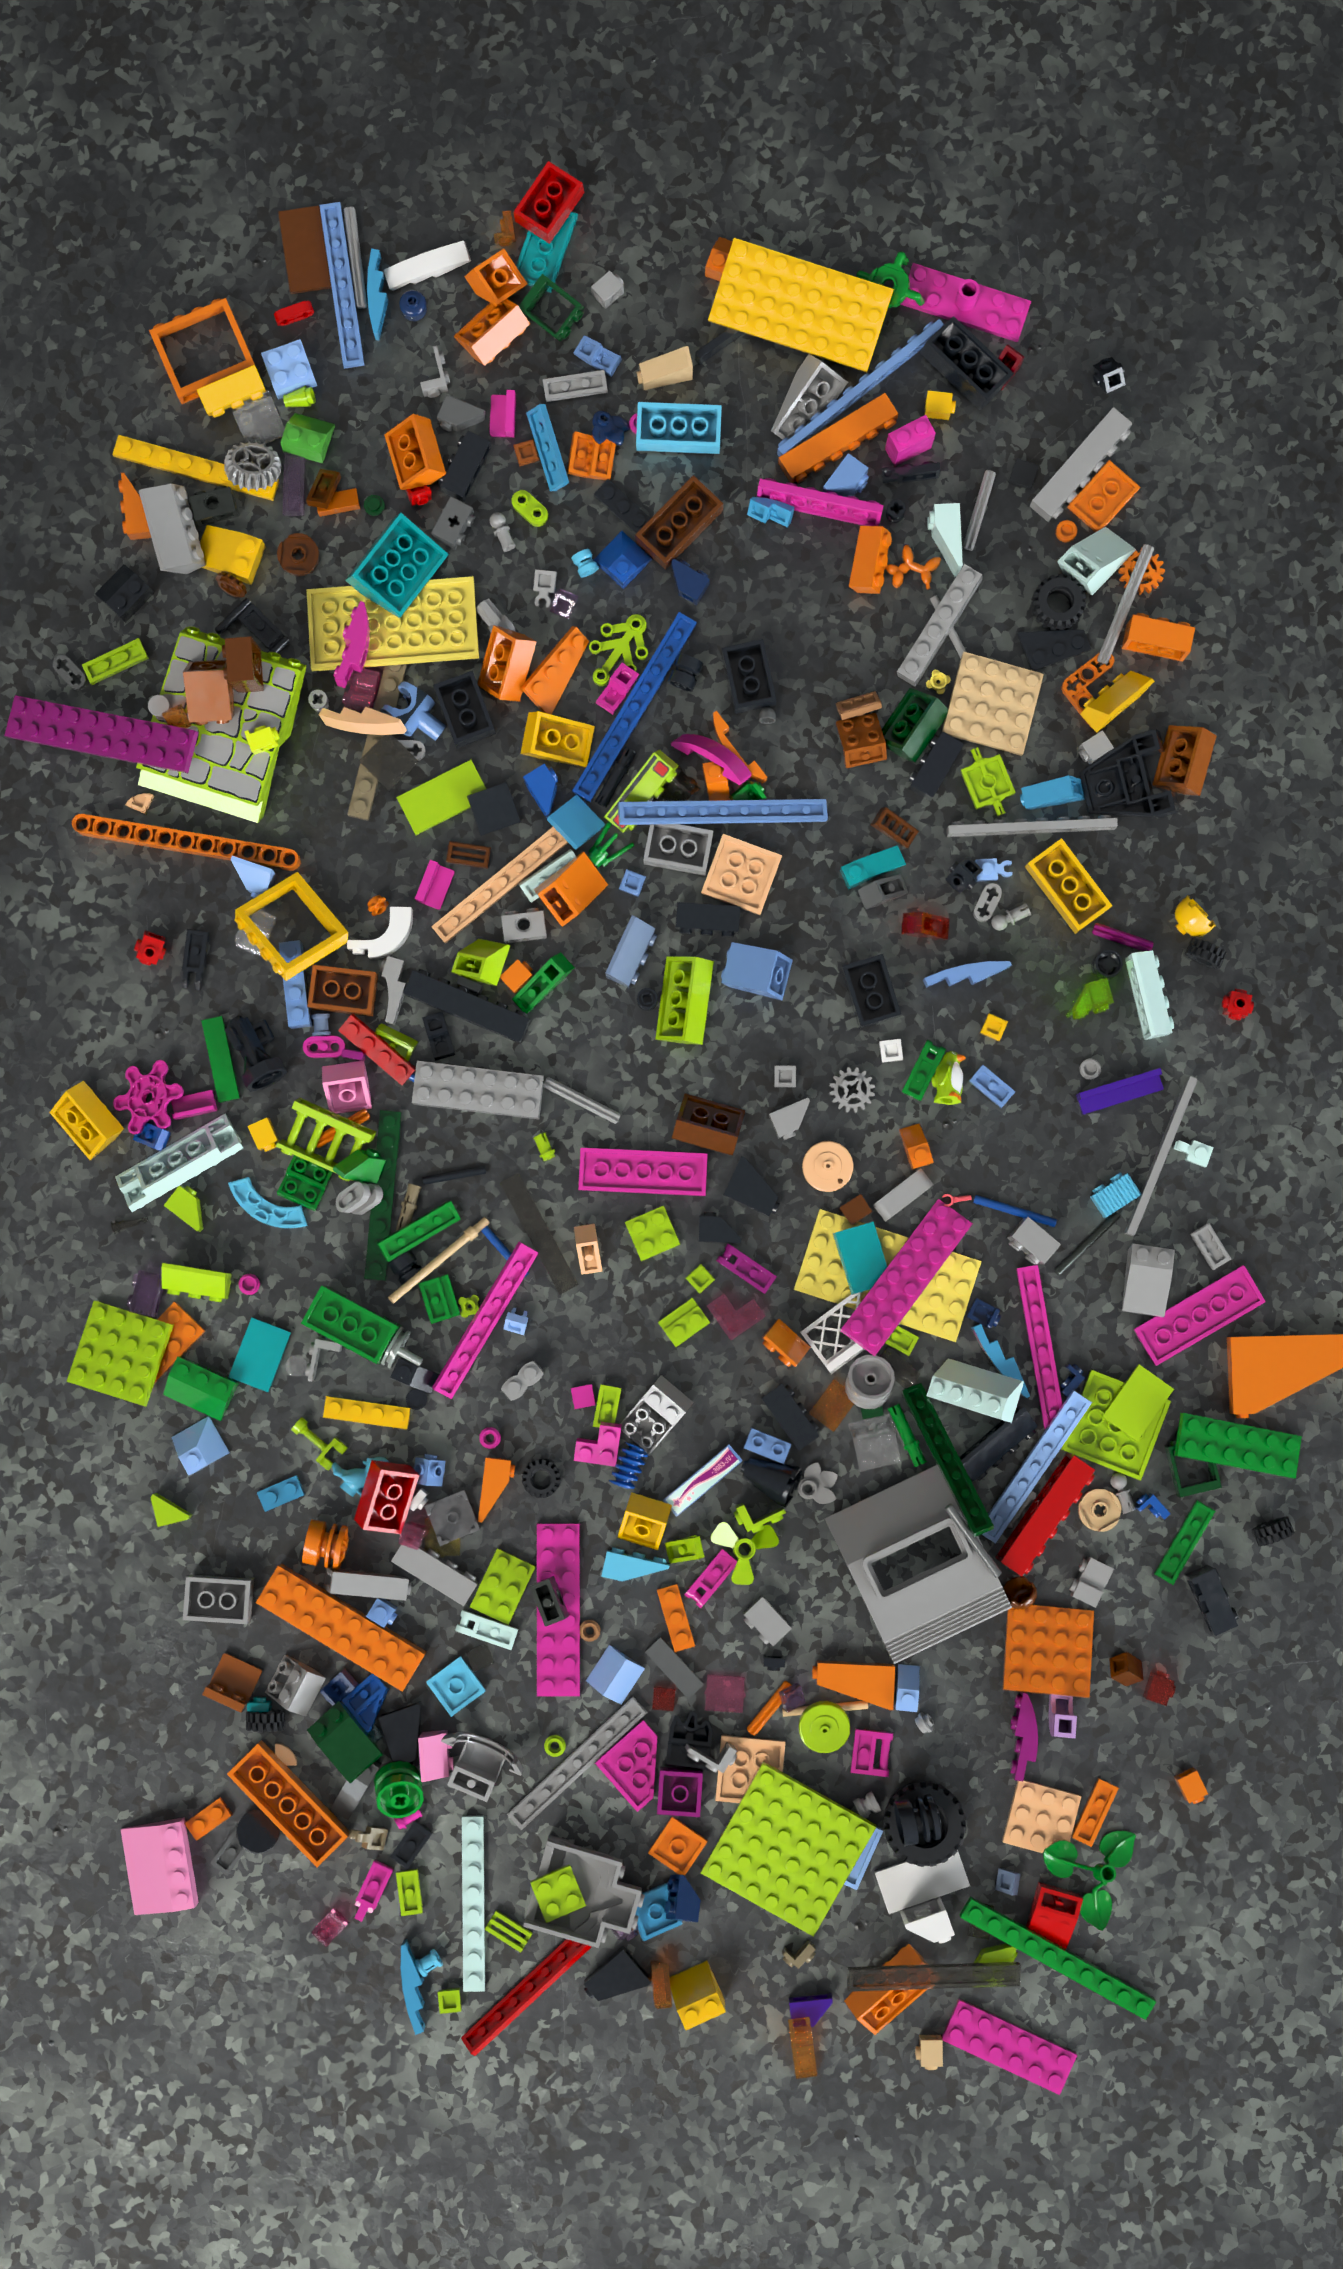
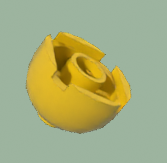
M1189 895L1176 907L1175 919L1178 922L1176 928L1183 935L1188 933L1193 937H1200L1211 931L1216 924L1213 920L1210 922L1207 918L1209 915L1194 899H1190Z

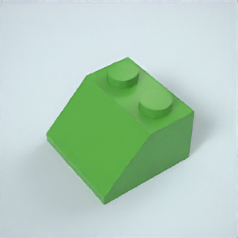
M295 413L287 422L281 439L283 452L323 463L335 424Z

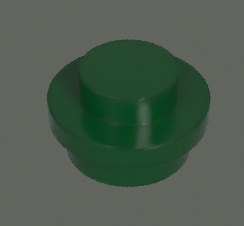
M371 495L365 499L364 509L370 516H378L384 511L385 503L380 496Z

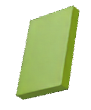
M1138 1364L1102 1417L1138 1442L1174 1389Z

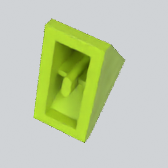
M154 1493L151 1496L158 1527L188 1520L193 1515L158 1493Z

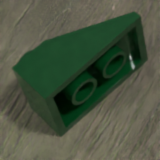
M340 1701L307 1729L317 1746L350 1784L383 1755L370 1735L365 1732L348 1708Z

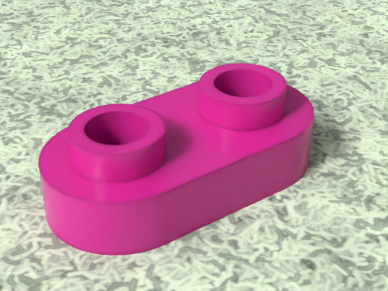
M313 1036L307 1038L303 1043V1051L310 1058H337L342 1055V1050L346 1049L344 1040L338 1036ZM335 1043L339 1045L337 1051L332 1050V1045ZM313 1044L318 1045V1049L315 1052L311 1051Z

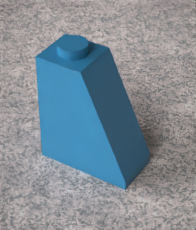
M1070 775L1021 788L1022 794H1020L1022 805L1029 810L1085 800L1081 779Z

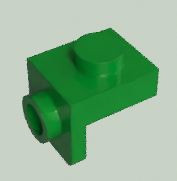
M747 781L729 796L731 800H765L767 797L764 794V788L758 782Z

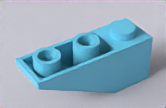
M612 1547V1550H607L601 1577L625 1581L669 1569L670 1564L666 1563L664 1558L654 1557L651 1560L645 1558V1554L633 1552V1555L624 1553V1549Z

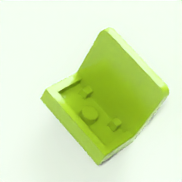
M743 1503L736 1505L737 1511L733 1512L738 1524H744L747 1532L752 1531L753 1533L765 1528L763 1524L769 1521L773 1524L784 1518L783 1514L786 1513L785 1509L780 1507L752 1521Z

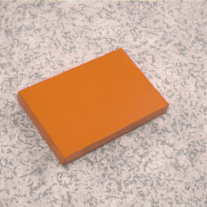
M1109 460L1067 508L1094 532H1097L1109 524L1136 494L1140 486Z

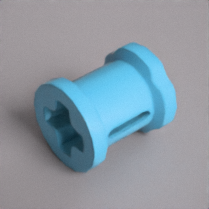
M432 1949L422 1959L415 1960L416 1967L423 1977H426L428 1972L437 1966L441 1967L443 1965L435 1949Z

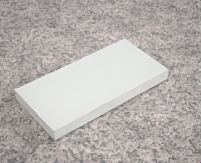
M959 1852L954 1856L952 1855L945 1863H939L933 1867H919L903 1861L874 1871L889 1914L970 1886Z

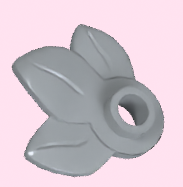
M813 1463L806 1468L804 1479L798 1484V1493L804 1499L813 1498L819 1504L831 1503L836 1500V1497L830 1488L835 1484L838 1475L831 1471L821 1472L820 1465ZM810 1484L812 1491L805 1492V1485Z

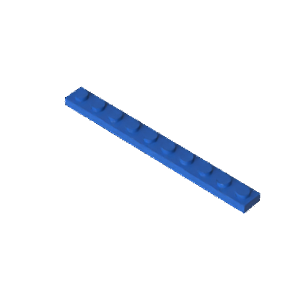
M680 612L677 614L573 788V793L591 803L677 659L678 654H680L695 629L696 621Z

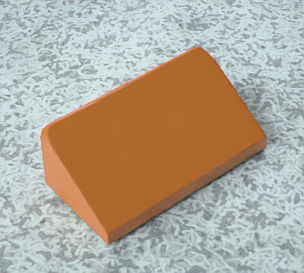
M357 488L334 492L327 509L317 507L319 517L360 509Z

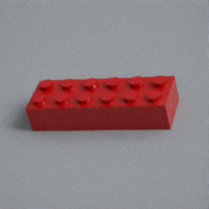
M1067 1452L995 1558L1021 1577L1024 1573L1027 1575L1034 1566L1032 1562L1035 1557L1041 1556L1046 1548L1044 1544L1048 1538L1052 1539L1057 1533L1059 1522L1061 1520L1064 1521L1070 1514L1069 1508L1072 1503L1076 1504L1081 1498L1083 1487L1085 1485L1088 1486L1094 1479L1095 1475L1093 1473L1095 1469L1075 1455Z

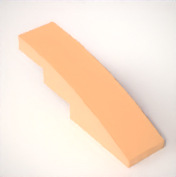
M345 707L340 714L322 708L319 713L326 726L343 731L374 735L405 734L407 731L400 719L365 707L362 713Z

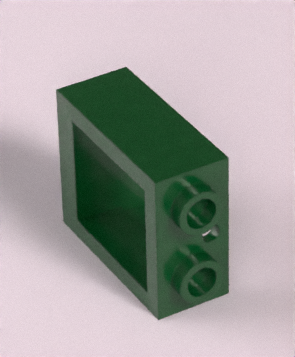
M541 274L518 306L525 315L559 341L569 336L572 330L570 327L575 321L578 322L582 318L585 308L544 274ZM549 286L575 306L557 332L531 312Z
M1176 1440L1169 1441L1170 1445L1165 1446V1451L1177 1497L1181 1498L1222 1488L1217 1465L1207 1462L1210 1480L1182 1486L1173 1452L1175 1451Z

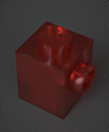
M1159 1670L1157 1674L1150 1672L1143 1697L1167 1706L1169 1697L1172 1698L1175 1693V1681L1170 1679V1674Z

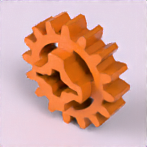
M1136 550L1121 565L1123 568L1118 570L1119 574H1123L1119 580L1126 581L1125 589L1130 579L1129 573L1132 574L1136 561L1133 560L1138 559L1140 552L1138 553ZM1159 554L1150 558L1141 582L1148 581L1149 583L1139 585V595H1142L1144 590L1149 594L1152 591V587L1157 589L1159 586L1157 582H1162L1163 577L1160 575L1164 574L1165 569L1160 567L1164 562L1157 561Z

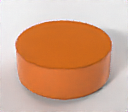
M1070 520L1061 521L1056 528V536L1062 542L1072 541L1077 534V526Z

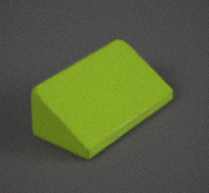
M382 1023L375 1030V1033L407 1061L410 1060L418 1044L417 1040Z

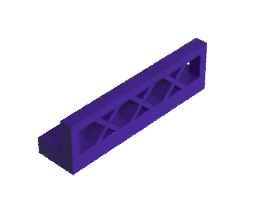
M1161 1068L1078 1093L1076 1097L1082 1115L1164 1090L1159 1076L1162 1074Z

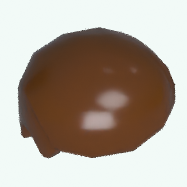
M1025 1576L1014 1577L1007 1581L1003 1587L1014 1609H1027L1037 1599V1588Z

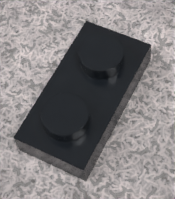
M415 1820L390 1857L408 1869L433 1832Z

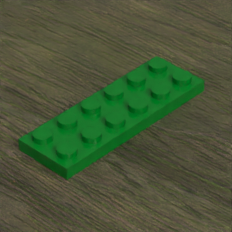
M1180 1413L1174 1456L1296 1479L1302 1436Z

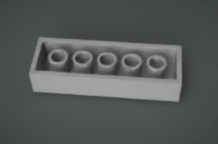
M417 1061L412 1104L539 1120L544 1076Z

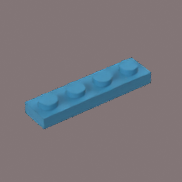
M539 404L526 414L550 491H557L570 482L546 405Z

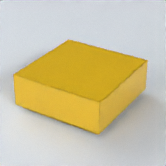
M988 1013L980 1033L1000 1041L1008 1021Z

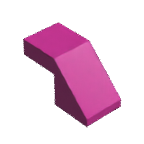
M621 663L610 677L608 686L596 700V704L613 715L625 700L639 674L624 663Z

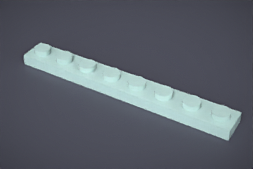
M484 1815L462 1816L463 1992L485 1991Z

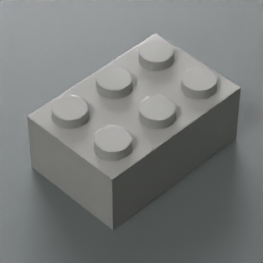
M651 824L643 863L644 865L706 876L713 830L680 824Z
M191 1574L186 1576L183 1620L236 1624L250 1623L254 1578Z

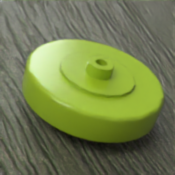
M830 1701L815 1702L809 1705L800 1716L798 1727L801 1740L809 1749L815 1752H834L840 1749L849 1738L850 1721L848 1715L836 1703Z

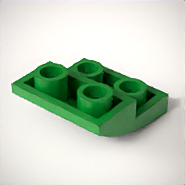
M294 1155L277 1191V1195L316 1212L333 1172Z

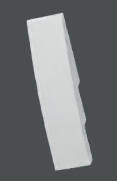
M460 241L397 263L384 269V274L389 289L394 291L409 283L417 284L431 276L437 278L470 262L471 258L465 241Z

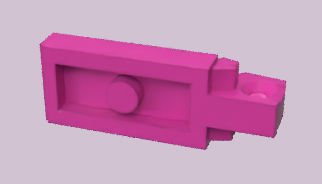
M374 1859L355 1900V1906L359 1907L354 1917L355 1919L362 1922L367 1911L372 1913L375 1910L394 1868Z

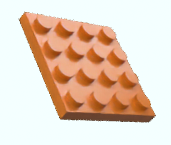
M1031 1605L1023 1610H1017L1013 1607L1008 1609L1003 1690L1089 1698L1094 1611Z

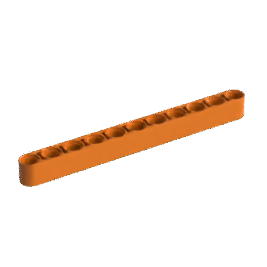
M78 814L72 820L73 829L80 835L230 861L231 857L235 856L261 866L289 871L298 869L301 864L300 856L294 850L87 814ZM83 820H87V827L83 830H80V822ZM108 824V830L105 833H100V826ZM128 827V835L122 837L120 835L121 829ZM144 831H150L149 838L141 840V834ZM165 834H170V841L163 844L161 842L162 837ZM185 838H191V844L188 847L182 846V841ZM211 841V849L208 851L203 850V844ZM226 845L233 846V850L229 854L223 853ZM252 848L254 850L253 855L249 858L244 857V851ZM267 852H274L275 856L271 861H265L264 857ZM294 855L295 862L287 865L285 863L286 857Z

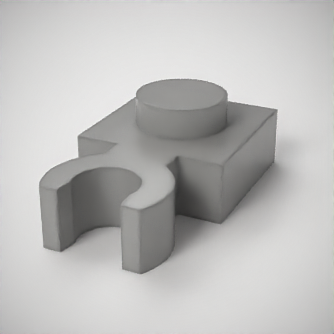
M535 569L533 591L539 592V595L535 598V606H539L541 599H546V607L550 608L551 599L549 593H555L557 572Z

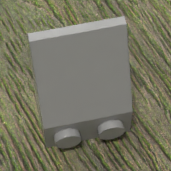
M1132 1244L1127 1254L1122 1311L1158 1317L1165 1316L1175 1250L1140 1244Z

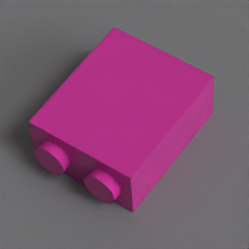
M926 415L888 434L885 450L894 467L932 448L936 432Z

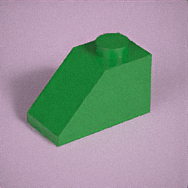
M370 1148L366 1151L356 1150L333 1167V1171L344 1179L377 1183L386 1160L380 1157L379 1152Z

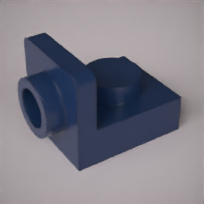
M1066 1364L1065 1366L1074 1375L1072 1378L1068 1376L1060 1385L1063 1387L1060 1392L1065 1397H1068L1072 1390L1075 1391L1085 1379L1081 1375L1083 1370L1076 1364L1072 1366Z

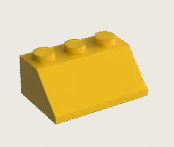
M255 365L199 388L197 392L208 416L213 415L215 418L225 413L224 410L230 407L237 409L243 406L244 401L249 399L255 401L262 398L266 390Z
M1131 670L1126 675L1121 673L1112 681L1114 685L1111 687L1106 685L1098 692L1100 696L1096 700L1092 697L1083 705L1085 709L1080 715L1097 733L1135 702L1155 681L1150 677Z
M84 1081L66 1090L49 1112L89 1160H92L116 1140L124 1130L120 1122Z

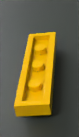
M326 1396L323 1418L408 1429L411 1408Z

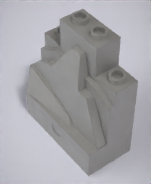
M549 1835L537 1878L570 1864L586 1906L546 1923L533 1891L523 1927L599 1948L600 1942L605 1943L608 1930L604 1929L605 1927L630 1934L631 1928L636 1929L639 1916L635 1915L637 1907H642L645 1895L641 1894V1887L618 1881V1878H623L626 1867L622 1865L623 1859L573 1844V1841Z

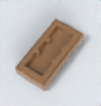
M876 691L837 702L836 707L841 719L844 720L881 709L882 704Z

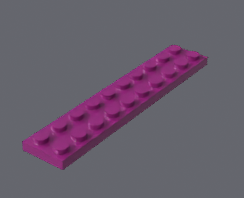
M15 695L4 736L188 774L199 732Z

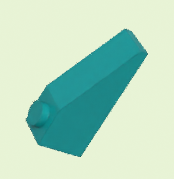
M897 845L841 867L840 872L849 890L905 866L906 863Z

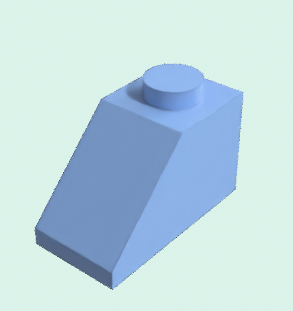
M898 1664L894 1708L896 1710L917 1712L920 1666Z

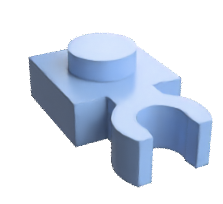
M997 858L975 860V863L983 869L976 877L977 881L998 880V874H1001L1003 877L1013 875L1012 872L1004 871V866L1011 865L1012 861L1006 860L1001 864H997Z

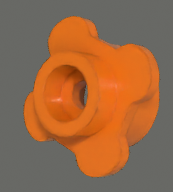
M377 895L370 899L367 906L369 912L372 911V916L382 914L387 909L389 902L385 901V897Z

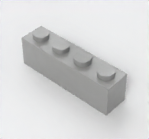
M413 1537L410 1539L405 1538L391 1562L462 1606H465L479 1583L475 1580L477 1577L468 1571H465V1573L457 1569L458 1565L451 1560L445 1562L440 1559V1554L435 1550L429 1548L427 1551L422 1548V1543Z

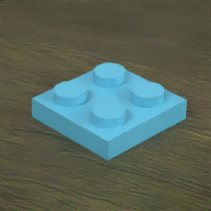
M459 1656L426 1681L451 1717L486 1691L462 1656Z

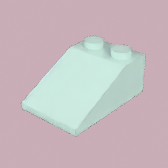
M960 503L934 504L933 510L929 511L927 527L928 530H931L933 540L955 577L963 566Z

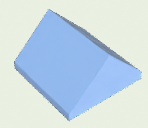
M609 1645L586 1679V1682L603 1696L622 1705L645 1668Z

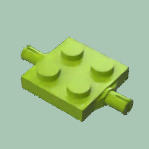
M979 747L970 750L975 762L971 766L961 769L960 772L976 810L987 805H993L997 816L1005 814L1006 812L1001 801L1014 795L1016 792L1000 754L991 758H983Z

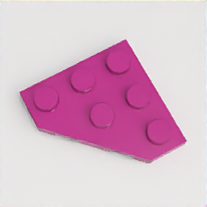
M644 1719L595 1762L637 1812L654 1797L657 1734Z

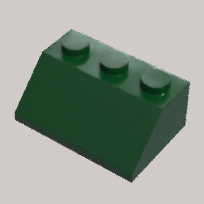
M909 688L882 728L886 747L900 757L916 763L944 722L949 709L937 697Z

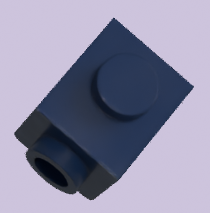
M975 1298L966 1317L991 1329L992 1326H997L1001 1315H999L1000 1309Z
M344 1668L320 1690V1693L326 1701L334 1706L359 1684Z

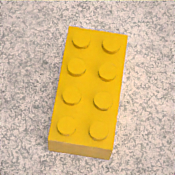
M1062 838L1025 866L1075 934L1112 907V904Z

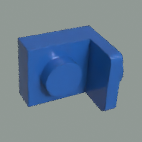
M1145 1493L1136 1501L1138 1504L1135 1508L1140 1512L1150 1505L1151 1507L1148 1509L1156 1518L1160 1516L1165 1520L1170 1515V1512L1152 1493L1149 1495Z

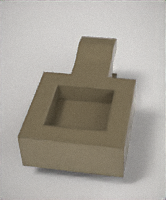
M367 1826L365 1832L351 1829L349 1838L362 1843L361 1847L365 1849L383 1851L388 1829L378 1826Z

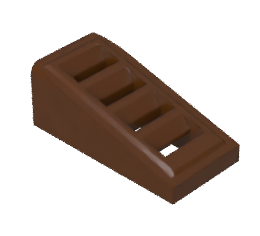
M887 807L881 808L870 824L905 848L910 846L919 830ZM887 816V820L884 824H881L883 818ZM892 820L895 821L892 828L888 829V826L890 825ZM899 825H901L902 828H901V830L899 831V833L896 835L895 832H896L897 828L899 827ZM906 830H909L910 832L906 836L905 840H903L902 836L904 835Z

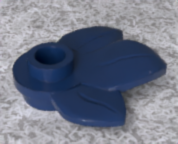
M605 411L596 412L592 418L594 426L592 436L598 444L603 443L606 439L620 446L623 444L624 432L630 430L626 420L620 416H611Z

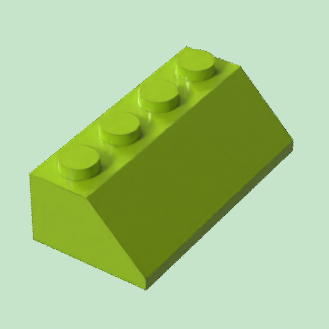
M666 957L655 1040L703 1045L714 961L699 957Z

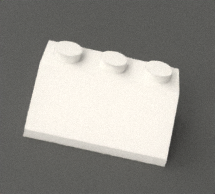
M940 1897L900 1911L907 1930L934 1943H945L951 1940V1936L955 1935Z

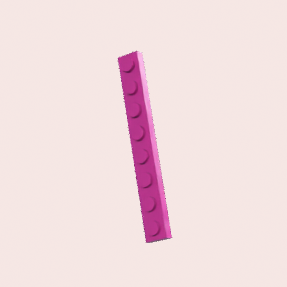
M518 1242L432 1388L450 1399L453 1398L537 1257V1251Z
M1038 1265L1016 1268L1045 1431L1061 1408L1062 1399Z

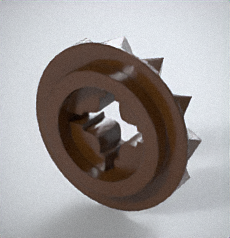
M223 571L217 574L216 581L224 592L233 597L240 598L246 595L247 588L237 577Z

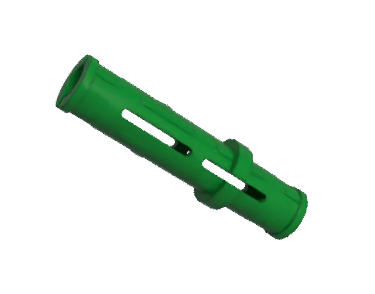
M900 1403L888 1408L887 1410L904 1442V1450L908 1451L914 1467L926 1463L927 1461L918 1445L920 1442L915 1439Z

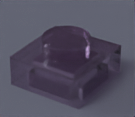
M798 1683L779 1692L783 1709L787 1713L806 1704L802 1688Z

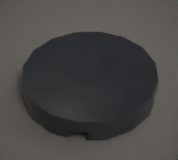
M259 1809L245 1814L237 1824L236 1837L240 1846L253 1854H261L272 1849L278 1841L280 1829Z

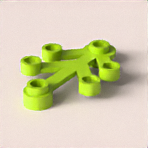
M634 614L627 619L626 623L615 625L605 623L601 626V634L604 637H610L613 633H626L620 639L605 642L594 640L589 644V650L592 654H599L601 651L614 649L603 667L594 671L593 681L596 685L605 686L610 680L609 672L621 654H623L624 664L632 667L636 672V666L633 664L629 646L633 637L637 646L636 657L639 660H645L648 657V650L644 646L642 636L647 626L643 616ZM635 621L640 623V626L637 628L632 626V623ZM609 627L611 632L604 633L603 629ZM594 644L599 645V649L596 651L591 648ZM640 650H644L646 654L644 656H639L638 652ZM599 673H604L605 678L598 679L597 675Z

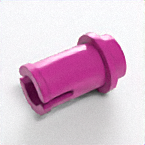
M418 1809L414 1814L408 1817L394 1818V1821L400 1830L402 1828L406 1829L408 1824L423 1815L420 1809Z

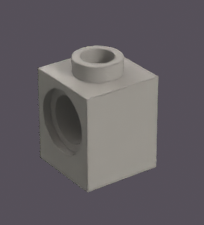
M608 271L591 286V293L606 309L624 293V282L619 275H613L611 271Z
M1102 730L1079 746V755L1084 762H1088L1091 765L1112 751L1114 747Z

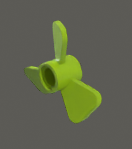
M726 1522L719 1523L710 1536L711 1542L731 1547L733 1554L738 1558L731 1576L734 1584H752L754 1576L749 1559L754 1556L756 1549L772 1548L779 1544V1538L770 1525H764L765 1528L758 1531L751 1539H739ZM746 1543L749 1545L750 1550L747 1555L739 1553L740 1544Z

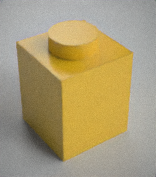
M928 391L924 415L928 418L949 420L950 414L955 412L956 401L952 400L953 393Z
M266 1117L248 1126L258 1150L264 1149L267 1152L276 1148V1143L280 1140L269 1118Z

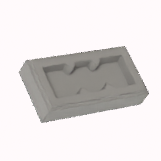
M1210 1223L1205 1224L1190 1234L1212 1270L1231 1260Z

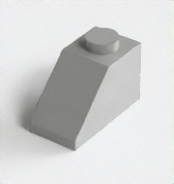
M809 1098L769 1114L778 1139L783 1137L784 1140L796 1136L795 1131H798L810 1102Z

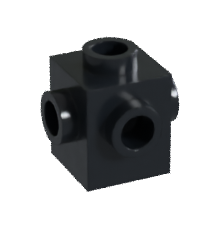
M1112 357L1102 359L1099 363L1093 365L1095 374L1092 376L1096 386H1100L1106 393L1126 385L1124 368L1120 362H1116Z
M967 856L962 862L958 863L956 861L948 869L950 874L945 880L953 889L962 893L966 888L971 890L978 882L975 878L983 869Z

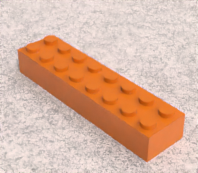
M282 1563L277 1566L256 1601L263 1608L402 1692L427 1653L424 1649L386 1626L385 1628L381 1627L367 1618L363 1612Z

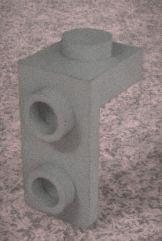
M437 345L433 346L440 378L420 382L424 397L434 398L439 396L440 393L448 391L447 384L450 383L448 371L443 372L442 364H445L443 351L438 352Z
M327 1337L325 1340L315 1339V1343H311L309 1355H312L311 1364L307 1363L305 1371L308 1381L313 1382L315 1380L320 1349L342 1352V1345Z
M728 1742L716 1760L688 1743L685 1746L688 1752L687 1755L697 1762L701 1759L707 1763L705 1766L715 1773L718 1770L724 1773L728 1765L731 1766L737 1758L736 1748Z

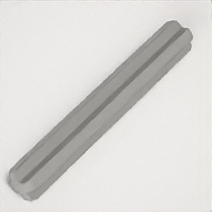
M986 470L963 543V548L972 551L974 549L996 476L994 471Z
M547 1077L543 1083L544 1088L614 1124L618 1122L621 1116L620 1113L550 1077Z

